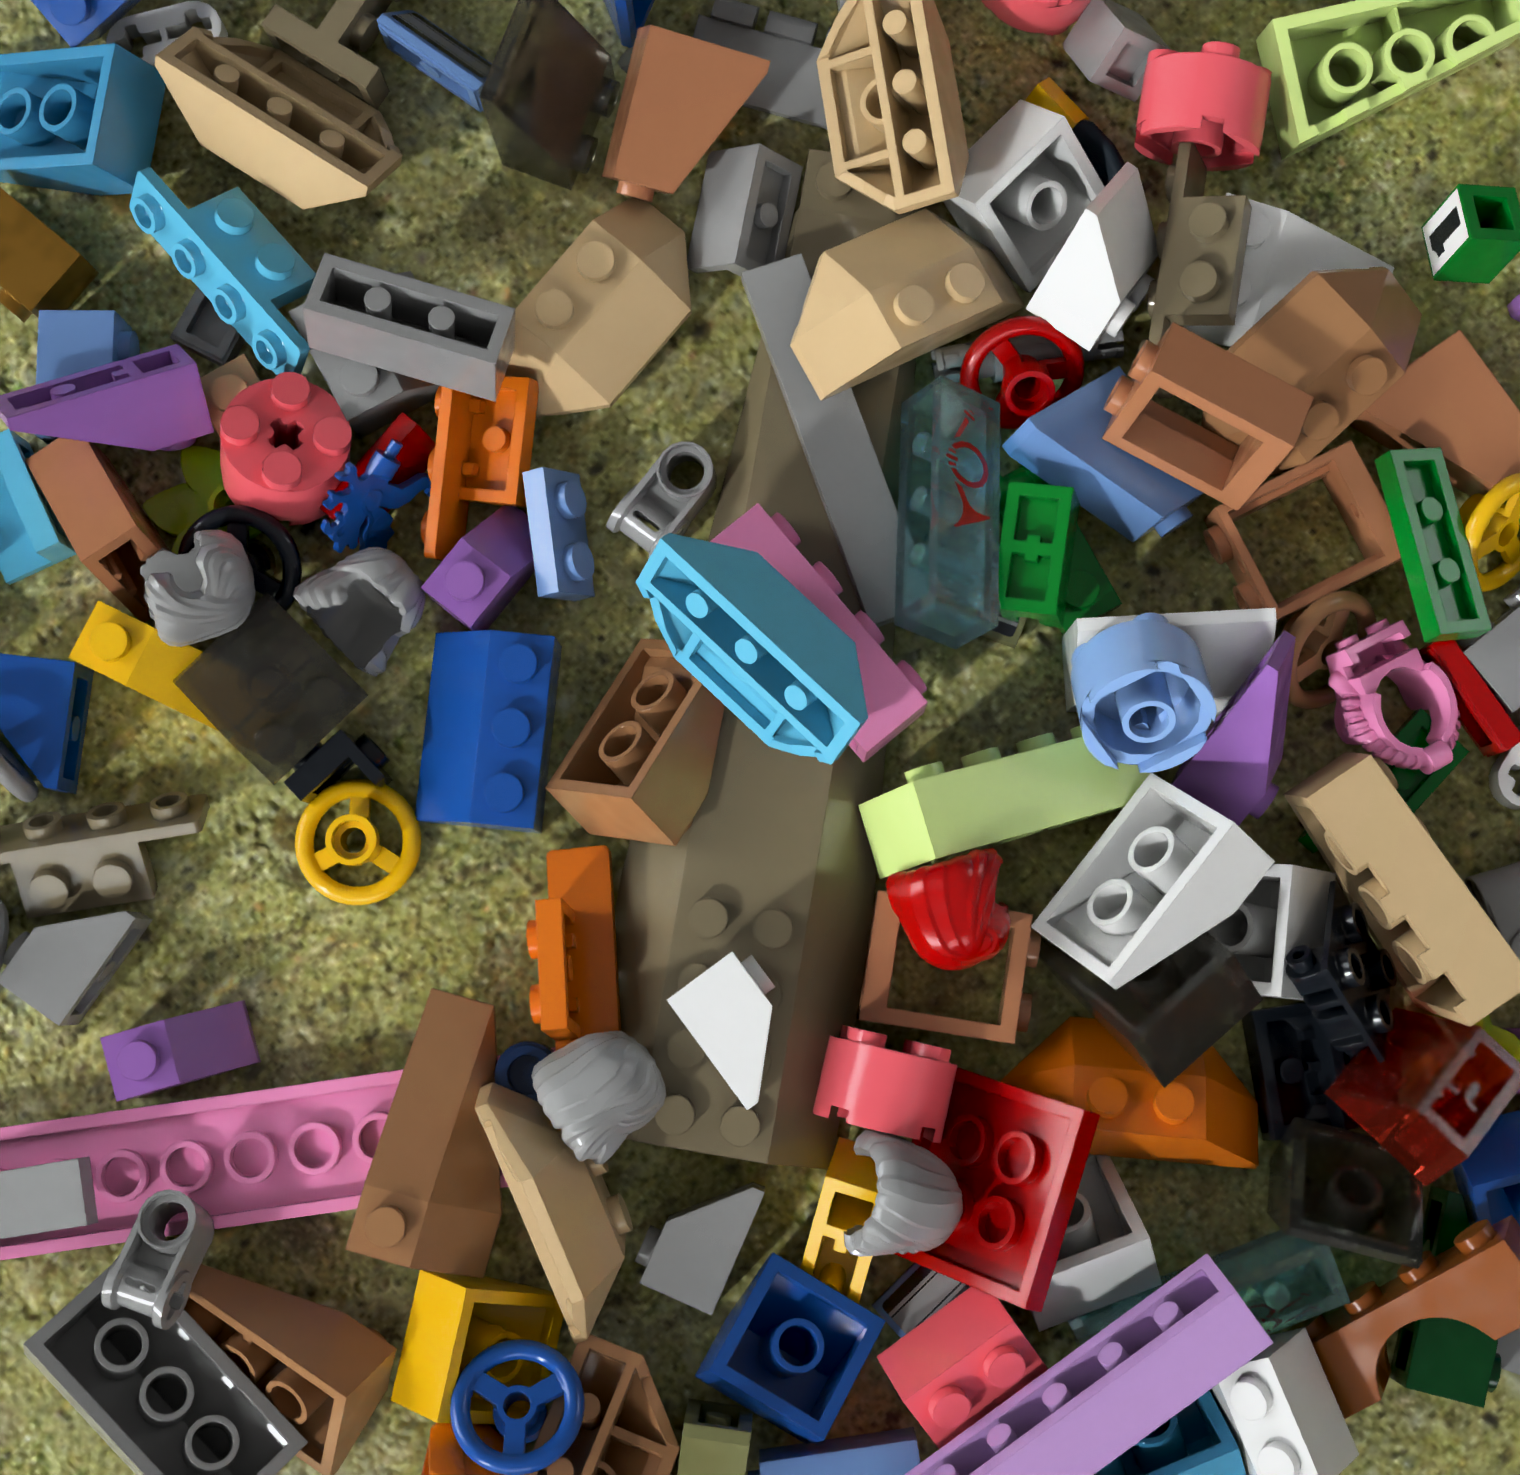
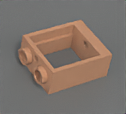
M1173 322L1157 345L1149 340L1145 341L1129 369L1128 376L1132 380L1121 375L1103 408V410L1112 414V417L1102 439L1238 511L1295 447L1314 397ZM1159 388H1162L1243 431L1248 436L1240 446H1237L1156 403L1151 398Z
M1352 440L1313 458L1307 464L1297 466L1261 484L1238 511L1223 503L1215 507L1204 519L1208 528L1203 531L1205 543L1218 564L1221 565L1226 562L1238 584L1233 587V594L1239 608H1276V623L1308 608L1319 598L1333 592L1342 591L1402 560L1387 505ZM1322 479L1365 560L1276 603L1234 522Z
M878 890L874 900L857 1019L1015 1044L1016 1031L1027 1032L1032 1008V994L1022 992L1025 968H1036L1041 945V935L1031 928L1033 914L1009 911L1011 930L997 1024H990L887 1007L900 920L891 907L887 891Z

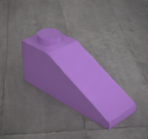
M178 344L0 395V417L10 431L149 451L159 449L164 451L182 450L193 445L196 442V438L214 433L197 363Z
M1285 630L1215 718V723L1212 721L1205 732L1207 741L1201 750L1180 765L1171 782V785L1232 820L1238 826L1248 814L1259 819L1272 803L1279 790V787L1271 781L1283 755L1296 638Z

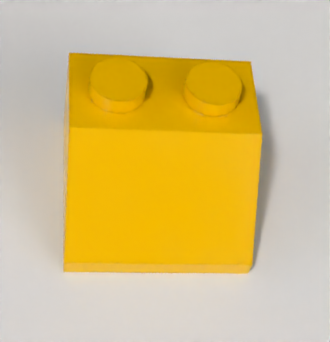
M420 1270L391 1401L436 1423H451L450 1403L457 1379L466 1365L481 1351L494 1344L514 1339L538 1341L557 1349L564 1316L553 1291L486 1276L484 1278ZM512 1360L497 1365L486 1374L507 1387L513 1385L531 1387L549 1377L551 1371L534 1361ZM473 1392L470 1404L472 1424H495L492 1404ZM526 1401L514 1402L509 1407L507 1416L513 1419L524 1417L530 1409V1404Z

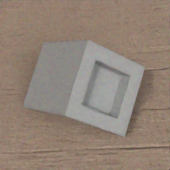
M1091 0L1063 42V49L1090 82L1133 102H1136L1141 95L1148 53L1155 49H1170L1143 16L1112 0Z

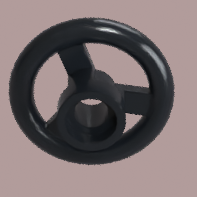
M228 505L213 509L199 517L190 526L180 543L178 554L188 553L194 548V533L196 531L215 530L227 525V532L231 533L242 543L251 563L255 591L271 600L262 608L251 611L244 623L232 631H253L269 626L279 620L290 609L295 601L293 597L295 587L301 584L302 564L297 545L289 531L277 519L266 512L243 505ZM249 526L264 533L277 548L282 561V582L273 577L276 568L273 552L262 541L249 539Z

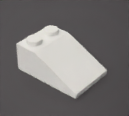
M1226 193L1225 196H1231L1234 194ZM1248 199L1252 210L1235 325L1183 326V328L1210 342L1230 348L1312 271L1385 267L1393 274L1394 267L1287 210Z
M1150 773L1031 927L1117 990L1232 916L1275 861L1235 822L1155 774Z

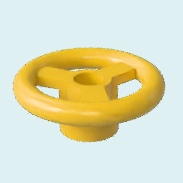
M1520 473L1505 477L1485 495L1479 493L1472 495L1459 509L1482 592L1492 591L1503 586L1520 571V537L1519 539L1517 537L1520 527ZM1493 550L1500 552L1503 562L1493 570L1481 573L1478 568V560Z
M369 779L341 781L322 790L303 811L295 835L296 857L306 880L323 896L346 905L373 904L396 893L413 874L421 853L420 825L411 805L393 788L387 785L382 788L378 787ZM350 799L349 814L336 818L329 825L325 835L326 847L315 853L314 836L319 821L332 806L343 800ZM371 800L383 804L396 817L402 832L403 844L400 857L380 845L379 832L370 821ZM355 830H362L366 837L365 846L361 851L352 853L346 844L347 837ZM367 862H372L389 874L380 881L370 885L349 886L332 879L325 871L339 863L348 866H360Z

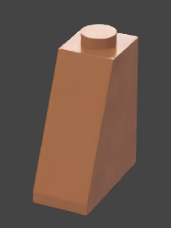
M651 24L639 27L602 177L618 181L617 194L650 203L653 201L655 192L674 194L766 76L770 60Z
M1458 330L1407 366L1406 373L1349 425L1390 450L1441 447L1452 486L1469 496L1478 493L1485 495L1505 477L1520 473V411L1461 330Z
M57 438L25 459L80 561L138 620L145 623L151 617L148 604L144 598L145 578L140 574V568L146 563V559L150 555H155L161 548L170 550L109 458L94 442Z

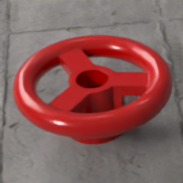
M1027 315L1003 320L981 333L967 350L960 370L962 396L969 409L982 421L994 427L1017 430L1032 415L1080 389L1085 368L1083 352L1079 344L1056 330L1048 321L1041 317ZM1021 335L1044 337L1056 344L1064 357L1036 360L1030 355L1020 354L1010 341V338ZM990 351L993 352L1004 367L1001 390L993 404L983 396L978 380L981 365ZM1031 377L1025 382H1019L1024 378ZM1063 379L1061 386L1055 393L1053 380Z

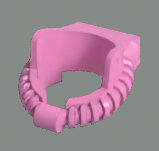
M1387 618L1382 619L1364 628L1367 636L1359 639L1356 633L1336 642L1334 645L1337 651L1326 656V661L1330 673L1328 685L1334 690L1337 700L1334 723L1341 740L1350 745H1362V748L1367 752L1372 751L1373 757L1380 758L1388 765H1395V767L1403 769H1420L1428 775L1450 764L1453 761L1452 750L1456 745L1455 741L1458 740L1460 735L1457 730L1461 729V722L1457 720V718L1461 717L1460 711L1457 708L1458 702L1452 684L1443 670L1433 662L1427 663L1422 660L1417 647L1410 649L1405 642L1401 641V639L1411 635L1403 619L1389 624ZM1384 676H1388L1398 686L1404 702L1411 710L1421 708L1429 710L1431 726L1426 738L1429 746L1425 748L1410 747L1400 742L1388 729L1381 710V694L1375 693Z

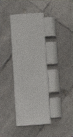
M715 0L711 18L699 15L693 34L694 38L770 60L768 73L742 106L827 130L816 62L822 48L813 46L818 23L770 10L764 32L757 31L755 26L759 7L736 0ZM829 27L826 38L829 34L831 27Z

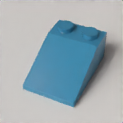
M116 43L0 54V182L99 196L132 194L137 172L151 167L166 87L158 70Z

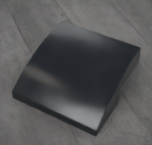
M1305 1002L1240 1012L1255 1099L1258 1103V1116L1263 1140L1277 1141L1324 1131L1350 1130L1402 1120L1388 1038L1385 1062L1379 1063L1369 1046L1363 1052L1354 1056H1349L1345 1052L1336 1050L1319 1022L1314 1018L1312 1010L1307 1007Z

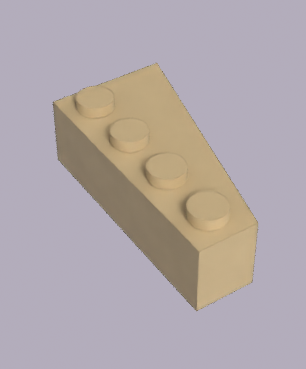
M1345 752L1283 795L1332 873H1336L1335 878L1350 902H1356L1362 908L1371 936L1380 949L1384 948L1390 954L1395 966L1396 975L1417 1008L1471 1027L1520 993V960L1432 840L1424 823L1411 811L1398 793V783L1390 768L1380 758L1372 757L1371 754Z

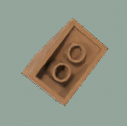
M641 638L545 789L589 834L676 846L682 835L690 828L693 817L708 794L725 705L673 657L665 640Z

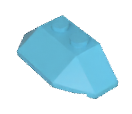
M668 533L660 538L636 580V584L642 596L650 599L655 621L673 657L769 747L799 756L817 757L819 762L833 764L839 759L868 719L855 642L759 553Z

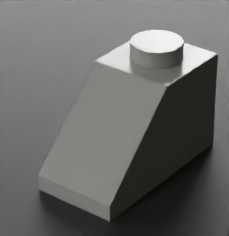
M120 911L34 927L31 933L26 931L20 934L5 952L3 963L7 966L0 975V984L58 1026L78 1025L153 919L143 912Z
M751 1182L670 1214L663 1230L650 1225L634 1261L646 1267L639 1283L712 1316L765 1194V1186Z

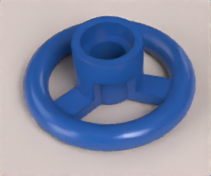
M514 1339L503 1341L481 1351L466 1365L458 1377L450 1403L452 1429L462 1450L479 1466L503 1475H525L537 1472L557 1461L574 1442L584 1417V1391L576 1370L569 1360L556 1349L533 1340ZM529 1360L543 1365L553 1374L531 1387L523 1385L507 1387L486 1373L507 1361ZM473 1392L490 1402L494 1408V1423L504 1438L503 1453L485 1444L473 1427L470 1414ZM564 1395V1414L556 1433L538 1449L525 1453L526 1443L536 1440L548 1415L546 1404ZM526 1401L530 1404V1409L524 1417L513 1419L507 1416L508 1409L514 1402Z

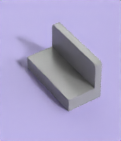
M760 143L712 151L707 159L688 250V269L695 273L728 270L741 277L742 272L784 259L803 167Z

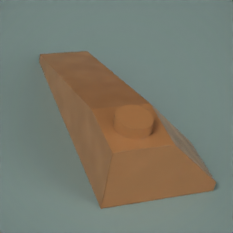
M431 988L363 1186L345 1250L411 1269L476 1278L485 1277L503 1214L502 1190H500V1165L475 1111V1104L480 1087L492 1082L496 1083L497 1038L495 1005Z
M201 1264L192 1282L190 1295L184 1310L307 1440L308 1443L295 1456L322 1475H334L339 1470L388 1389L397 1348L388 1343L378 1331L363 1326L344 1312Z

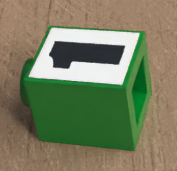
M1458 184L1421 227L1433 280L1489 284L1520 251V205L1516 188Z

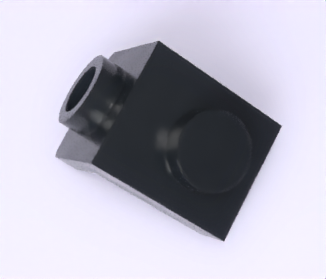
M340 729L324 745L319 740H316L303 749L290 764V767L295 772L284 783L300 801L310 804L322 790L338 782L355 765L378 787L382 788L388 785L393 779L383 769L390 759L367 734L363 733L355 739L351 734Z

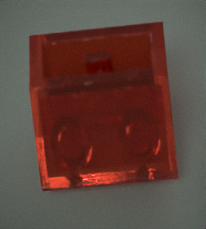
M1395 1007L1392 1010L1394 1028L1392 1032L1387 1033L1385 1062L1379 1063L1369 1046H1367L1357 1055H1354L1325 1091V1094L1420 1182L1428 1186L1469 1158L1520 1089V1062L1480 1026L1473 1025L1469 1027L1453 1020Z

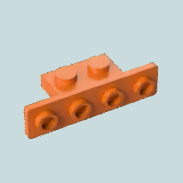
M505 376L496 402L446 387H438L434 400L435 414L438 418L436 443L429 454L427 464L428 476L431 481L429 506L423 515L420 528L425 558L442 562L461 537L466 534L469 503L526 507L522 472L529 471L531 466L539 394L538 381L528 377Z
M605 845L549 851L546 855L548 899L535 900L536 920H528L526 937L528 951L531 959H538L539 984L531 985L529 992L531 1017L534 1024H541L542 1032L555 1040L556 1050L587 1034L621 1031L612 855L610 849Z

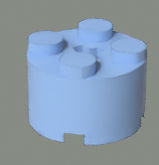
M1149 612L1138 615L1132 621L1113 625L1075 649L1071 658L1072 690L1083 740L1089 752L1098 761L1118 770L1117 762L1138 765L1140 773H1155L1178 766L1201 750L1207 741L1205 732L1212 720L1215 723L1217 710L1200 650L1195 641L1185 631L1169 624L1163 615Z

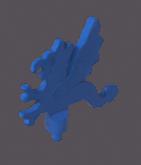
M391 439L385 451L376 449L366 466L364 474L360 477L357 476V467L351 462L345 464L346 468L344 471H337L335 473V477L339 481L348 482V487L336 492L328 490L329 497L322 501V504L328 510H332L339 503H343L340 511L334 513L336 517L334 522L330 524L327 519H323L320 527L334 541L333 549L336 552L342 553L346 546L354 550L358 546V537L360 543L359 551L368 547L387 549V542L395 532L390 527L393 518L384 508L398 509L409 503L422 490L430 497L431 481L428 473L418 472L398 485L389 482L401 466V462L396 459L403 447V444L399 441Z

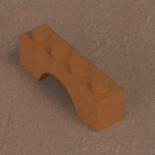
M1513 1215L1493 1225L1487 1219L1470 1225L1456 1236L1453 1241L1455 1246L1435 1257L1431 1251L1417 1254L1398 1269V1277L1380 1287L1377 1286L1375 1281L1367 1282L1354 1289L1343 1299L1341 1303L1343 1307L1325 1317L1320 1311L1312 1312L1301 1318L1288 1330L1306 1328L1344 1419L1382 1399L1392 1372L1387 1354V1340L1404 1325L1425 1318H1449L1467 1323L1484 1332L1495 1341L1520 1328V1225Z

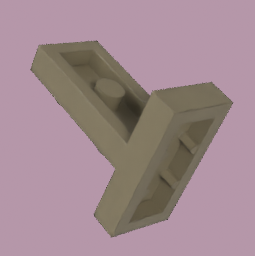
M336 0L317 29L274 4L262 22V26L274 48L280 49L378 110L390 92L380 68L357 53L359 50L365 52L372 46L380 31L376 20L382 13L386 12L393 0Z

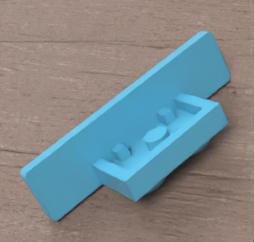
M151 167L138 171L129 208L140 229L155 238L171 256L180 274L195 283L211 301L214 310L221 320L231 324L252 347L257 360L265 368L272 370L276 376L283 372L301 374L310 348L307 341L278 309L309 293L316 275L313 269L238 186L188 209Z

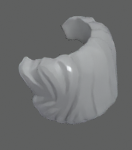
M218 529L196 531L194 533L195 546L190 552L175 554L161 548L155 555H150L146 559V563L141 566L140 574L145 578L144 598L149 607L150 617L155 621L159 638L169 646L182 647L221 636L237 629L250 614L256 593L253 568L242 543L231 533Z
M368 547L346 556L345 560L339 561L336 566L307 578L295 587L293 597L299 602L301 609L307 612V615L312 618L313 622L320 627L323 635L331 639L334 645L354 663L356 668L375 677L379 673L386 671L387 661L399 638L410 633L411 629L415 628L423 614L426 599L425 592L421 589L422 581L419 579V576L413 573L407 562L394 552L381 547Z
M622 1031L593 1033L580 1037L539 1061L534 1066L531 1075L538 1102L542 1105L543 1112L550 1119L553 1127L561 1129V1140L573 1150L578 1161L592 1159L595 1164H604L614 1155L630 1133L645 1126L663 1106L666 1097L665 1083L661 1072L656 1066L655 1059L650 1055L646 1047Z
M864 1130L856 1138L853 1149L856 1155L869 1156L874 1160L878 1178L876 1184L878 1193L871 1217L864 1222V1226L855 1225L853 1228L847 1229V1232L843 1231L846 1249L852 1255L866 1257L893 1255L895 1253L903 1255L907 1252L915 1254L919 1251H929L943 1244L959 1224L963 1213L962 1191L950 1168L932 1152L902 1137L876 1130Z

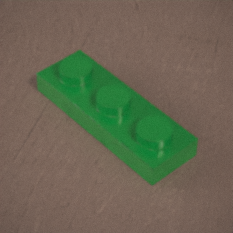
M1441 447L1387 451L1374 461L1424 643L1476 638L1491 631L1490 619Z

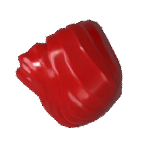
M994 848L973 849L966 855L957 856L948 861H940L932 866H922L912 871L904 870L888 876L886 887L891 907L899 918L912 948L929 964L942 970L958 971L971 968L982 961L992 959L1002 950L1007 942L1011 925L1008 905L999 902V904L995 902L997 878L1003 859Z

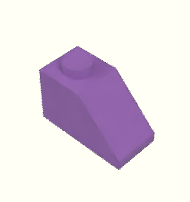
M503 505L461 537L421 586V589L436 604L470 631L488 630L535 572L528 515L516 506Z
M245 1000L163 1019L100 1038L116 1102L139 1098L261 1062Z

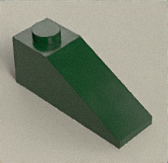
M1431 1186L1416 1255L1424 1251H1431L1435 1257L1455 1246L1453 1241L1456 1236L1470 1226L1462 1194ZM1425 1318L1413 1321L1399 1328L1391 1363L1392 1372L1390 1378L1408 1389L1484 1408L1487 1392L1492 1393L1500 1379L1501 1357L1499 1353H1496L1498 1339L1495 1341L1479 1329L1467 1323L1449 1318Z

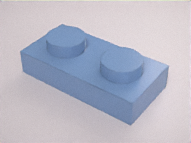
M539 467L522 472L538 597L567 601H579L595 597L592 577L595 567L594 558L588 546L584 515L587 502L581 487L579 474L548 467Z

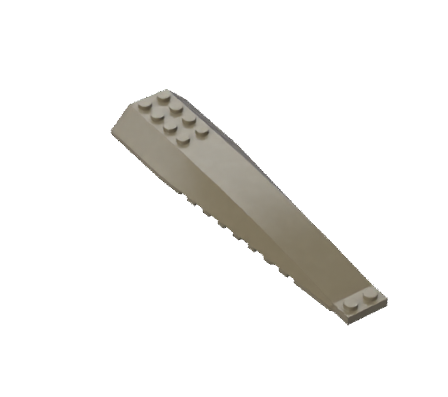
M809 148L800 205L792 218L784 258L802 253L812 280L819 257L824 251L925 209V207L903 214L893 212L836 179L831 152ZM761 336L708 541L710 542L757 503L760 504L770 517L776 512L780 513L791 524L801 540V543L796 548L812 566L820 561L832 572L843 589V592L838 597L855 615L858 611L862 610ZM916 358L851 387L902 525L904 523ZM896 621L878 627L885 638V641L880 646L892 661ZM725 706L708 794L693 817L690 828L682 835L676 846L630 840L615 908L621 1031L627 1033L628 1036L633 1037L638 1043L646 1047L650 1055L655 1059L656 1066L661 1072L665 1083L666 1097L663 1106L645 1126L630 1133L626 1139L764 1164L828 1170L835 1150L840 1117H837L838 1107L831 1106L829 1118L815 1115L812 1112L829 1035L839 1037L842 1025L855 1027L873 917L877 869L858 805L882 795L886 745L864 763L848 745L839 759L830 765L819 762L817 757L799 756L769 747ZM732 951L741 962L752 954L775 986V988L765 994L773 1007L759 1101L749 1110H746L667 1001L668 998Z

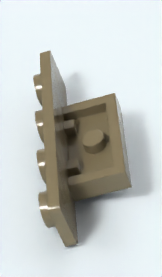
M1192 142L1179 143L1176 164L1169 165L1167 169L1165 188L1166 196L1170 203L1167 222L1159 224L1157 230L1156 247L1161 263L1158 280L1150 282L1147 294L1148 313L1152 318L1149 339L1141 341L1139 350L1146 340L1157 345L1173 322L1182 327L1235 325L1252 206L1246 195L1203 196L1207 168L1195 144ZM1159 388L1155 393L1158 398L1171 399L1173 397V394L1162 388Z
M169 792L157 796L151 802L124 806L121 802H106L94 806L84 813L61 816L58 812H44L36 814L21 823L0 826V865L11 864L28 919L154 899L158 885L145 841L201 832L210 808L207 794L188 796L184 792Z

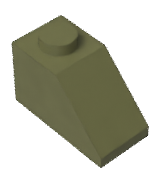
M689 1398L683 1424L677 1475H745L751 1440L753 1412L744 1406Z

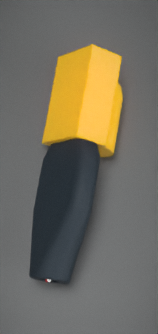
M1050 77L1036 85L1025 101L1065 116L1103 185L1106 186L1125 165L1116 146L1093 122L1088 121L1089 117Z

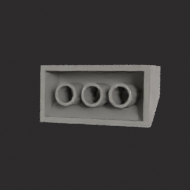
M111 1266L23 1344L26 1357L135 1475H275L308 1443L184 1309L174 1325L167 1330H163L153 1325L152 1317L122 1306L118 1310H112L104 1307L101 1303V1293ZM146 1286L139 1287V1289L149 1293H154L155 1291Z

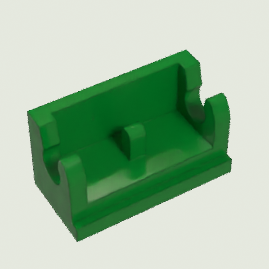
M1009 481L991 609L999 611L1003 618L1018 622L1019 617L1040 620L1039 623L1044 626L1063 628L1080 506L1074 487Z

